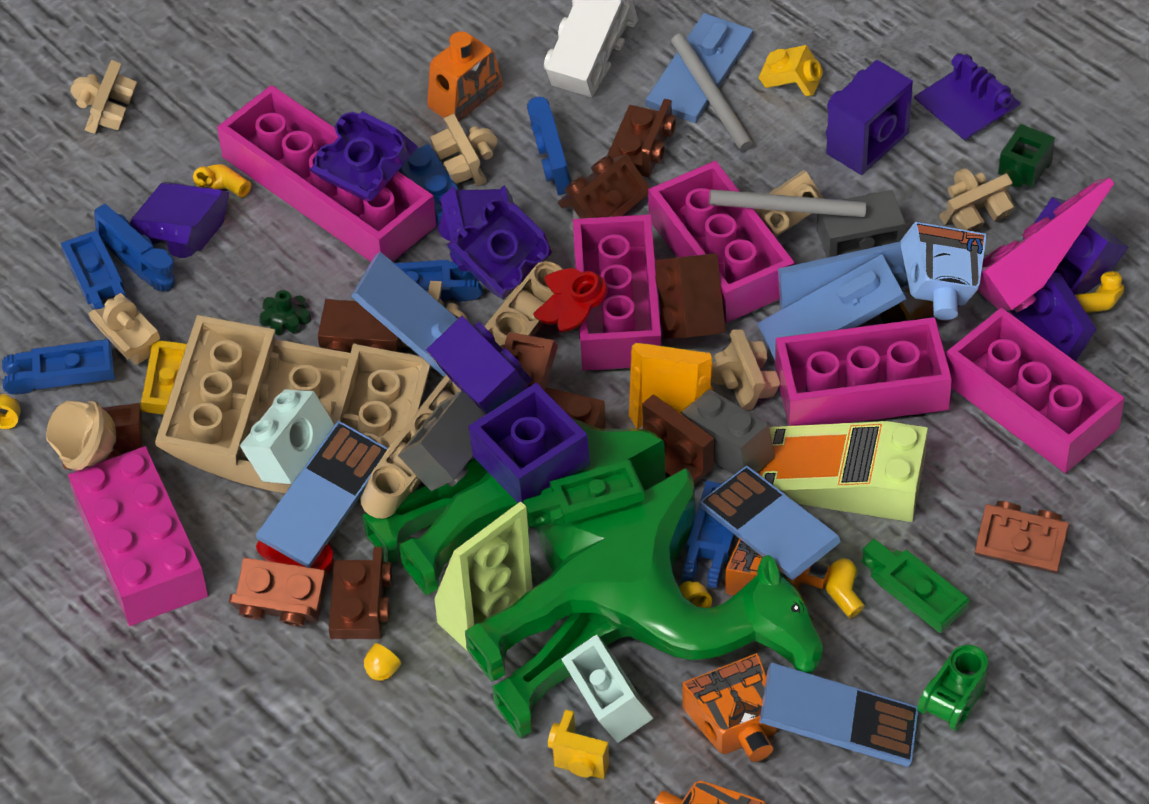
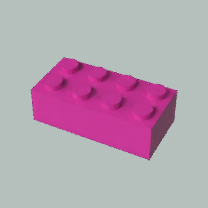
M715 160L648 189V205L652 225L676 257L717 253L724 321L727 323L779 300L778 269L795 265V262L754 209L709 205L710 189L740 192Z
M651 214L573 219L575 269H578L580 272L591 271L600 275L608 286V293L605 299L598 306L592 308L587 319L579 325L582 371L631 368L632 345L643 343L661 346Z
M1002 307L946 351V360L952 378L951 388L1065 474L1120 428L1125 397Z
M935 317L776 338L775 371L780 380L779 388L788 426L853 423L949 410L952 378Z
M146 446L68 474L77 509L129 626L208 597L202 567Z

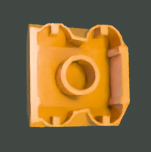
M643 343L632 345L628 416L636 429L643 426L642 403L653 394L681 414L682 411L707 390L713 391L711 386L713 362L710 353Z

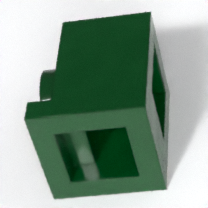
M1020 124L1000 153L998 174L1004 175L1007 173L1013 187H1020L1024 184L1033 188L1046 167L1049 168L1052 164L1055 137ZM1025 144L1038 148V151L1026 148Z

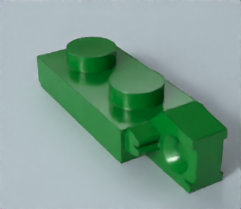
M627 459L550 481V487L541 491V495L525 499L523 503L527 508L528 525L530 528L549 525L551 522L553 525L566 524L645 501V492L631 461Z
M875 538L862 549L863 558L861 562L871 570V577L877 584L940 634L969 608L970 600L966 595L907 549L903 552L896 549L892 553Z

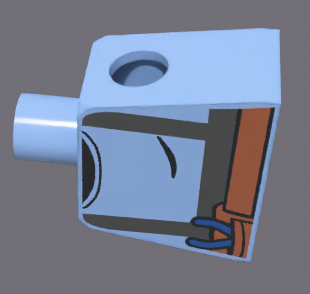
M915 222L901 239V250L910 294L915 299L933 301L935 318L940 320L956 318L958 316V306L965 305L978 290L986 244V233Z

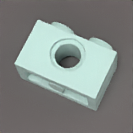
M284 389L282 393L276 396L272 406L260 421L253 425L251 432L241 443L240 447L262 482L293 484L332 430L334 423L314 391Z
M597 634L561 658L596 718L617 743L654 719L616 657Z

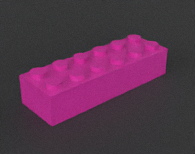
M270 85L217 126L222 158L370 262L379 252L394 262L437 226L434 196L398 171L372 201H364L324 181L309 171L315 164V156L319 149L326 144H332L338 138V135L333 126L273 85Z

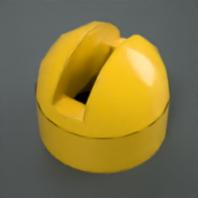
M0 394V409L7 410L5 414L0 412V429H11L18 423L21 406L16 398L9 397L8 394Z
M686 581L679 586L683 596L696 607H711L712 597L706 587L700 582Z
M378 643L373 644L364 658L366 673L371 679L378 681L389 679L402 664L393 652Z

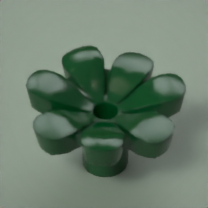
M286 290L278 291L275 298L267 297L264 299L262 308L265 311L260 313L259 323L262 326L270 324V328L275 329V335H281L285 326L291 333L299 331L301 329L300 323L307 324L311 321L310 312L305 309L307 307L306 299L301 295L291 299L290 292Z

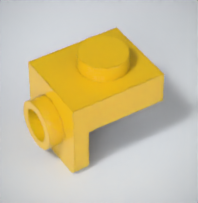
M803 45L770 52L758 78L765 88L796 82L807 97L814 95L823 75V69L808 46Z
M565 709L561 722L553 723L548 738V748L553 749L554 767L569 770L579 777L587 778L592 776L604 779L609 767L608 742L575 734V712Z

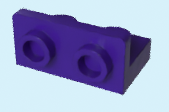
M1053 273L1044 287L1034 293L1036 300L1020 312H1016L1014 309L1010 310L1015 318L1076 362L1095 333L1096 327L1061 273Z

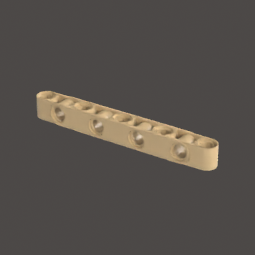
M548 261L538 263L523 282L516 286L484 326L494 336L495 341L500 346L502 344L505 345L508 332L535 336L541 328L543 322L537 320L533 313L553 295L544 277L552 272L563 270L559 265ZM447 375L392 442L378 465L374 468L361 496V505L370 516L381 519L390 517L396 512L406 497L421 483V480L398 457V454L438 404L461 391Z

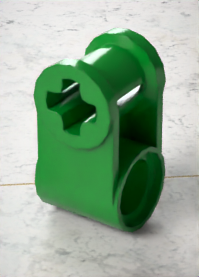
M962 645L955 648L938 674L931 679L924 689L917 705V712L923 715L930 713L949 723L951 730L959 731L986 688L988 658L985 652L974 645ZM969 670L973 671L974 674L966 675L961 673V671Z

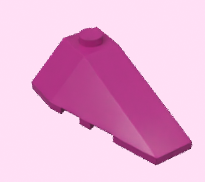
M1111 178L1096 180L1059 205L1053 211L1055 215L1053 219L1050 220L1049 217H1046L1024 229L1022 234L1024 239L1018 242V240H1015L1006 246L1002 244L983 258L980 285L977 291L998 310L1002 307L1006 311L1014 309L1016 312H1020L1036 300L1034 293L1044 287L1114 185Z

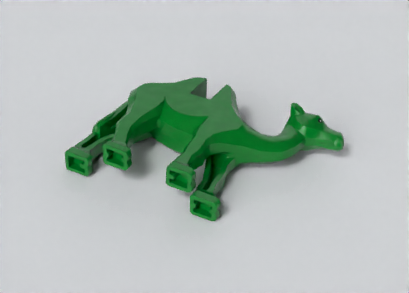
M577 419L573 420L588 436L590 465L578 473L628 459L631 461L644 489L645 501L566 524L553 525L551 522L549 525L536 527L541 549L554 572L538 586L527 591L512 606L488 617L483 623H477L465 630L468 652L489 680L493 682L505 675V658L508 649L528 636L548 630L558 620L570 615L536 657L514 671L510 677L492 686L496 708L519 738L531 733V714L535 704L552 687L571 676L561 658L596 634L606 646L617 639L631 636L671 656L687 660L719 657L756 641L776 651L792 663L796 670L809 674L814 673L823 659L822 641L811 622L803 597L798 589L780 574L776 561L770 555L762 557L757 575L725 603L716 607L702 608L696 607L688 601L681 593L674 579L672 569L682 547L690 536L695 520V491L690 472L685 468L666 479L664 441L654 432L635 428L600 429ZM476 459L468 461L465 465L468 469L467 474L452 487L445 484L430 491L425 485L410 493L396 512L384 519L370 516L367 512L362 515L365 533L374 547L383 548L384 560L386 562L394 563L398 561L401 555V562L405 570L425 595L438 590L440 574L444 565L452 557L454 550L518 504ZM431 525L419 539L410 538L406 540L408 535Z

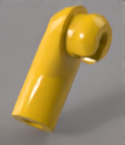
M223 164L207 167L201 166L193 173V181L197 187L218 190L228 189L240 198L245 197L251 189L250 181Z
M1114 271L1105 272L1101 276L1102 285L1098 287L1096 292L1075 294V297L1086 313L1102 312L1113 308L1124 293V285L1121 284L1122 276L1120 273Z
M841 558L831 565L826 581V591L845 615L851 619L857 616L865 608V605L852 590L854 580L858 574L856 566L850 559Z

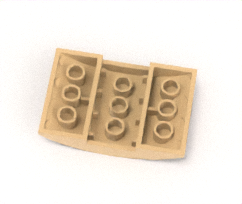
M197 315L155 443L157 447L172 456L211 474L252 487L286 493L292 484L262 482L240 447L241 443L251 432L253 425L260 421L272 406L277 395L282 393L284 389L314 391L334 425L337 421H340L389 448L419 410L431 365L420 356L353 344L351 353L277 340L275 339V329Z

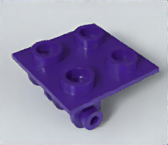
M962 53L956 54L951 61V65L954 66L953 72L914 96L916 101L963 140L972 137L1021 104L1011 94L1010 87L1007 85L1003 86L996 80L994 74L988 73V70L983 66L978 68V64L973 61L969 54L963 55Z

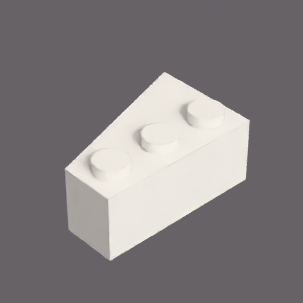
M572 0L573 7L569 16L564 17L560 23L558 30L559 39L555 48H551L547 52L544 61V69L552 86L593 97L611 67V62L607 60L612 50H621L625 43V39L620 38L627 26L635 27L638 22L633 0Z

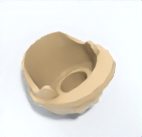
M67 400L61 403L52 413L47 425L46 440L57 452L59 459L62 460L67 468L78 471L82 470L85 466H94L107 459L116 443L115 424L112 417L101 408L99 403L94 401Z

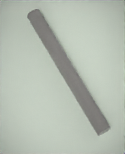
M683 33L675 35L671 39V43L741 152L749 150L753 146L752 140Z
M712 189L709 192V205L851 217H865L866 202Z

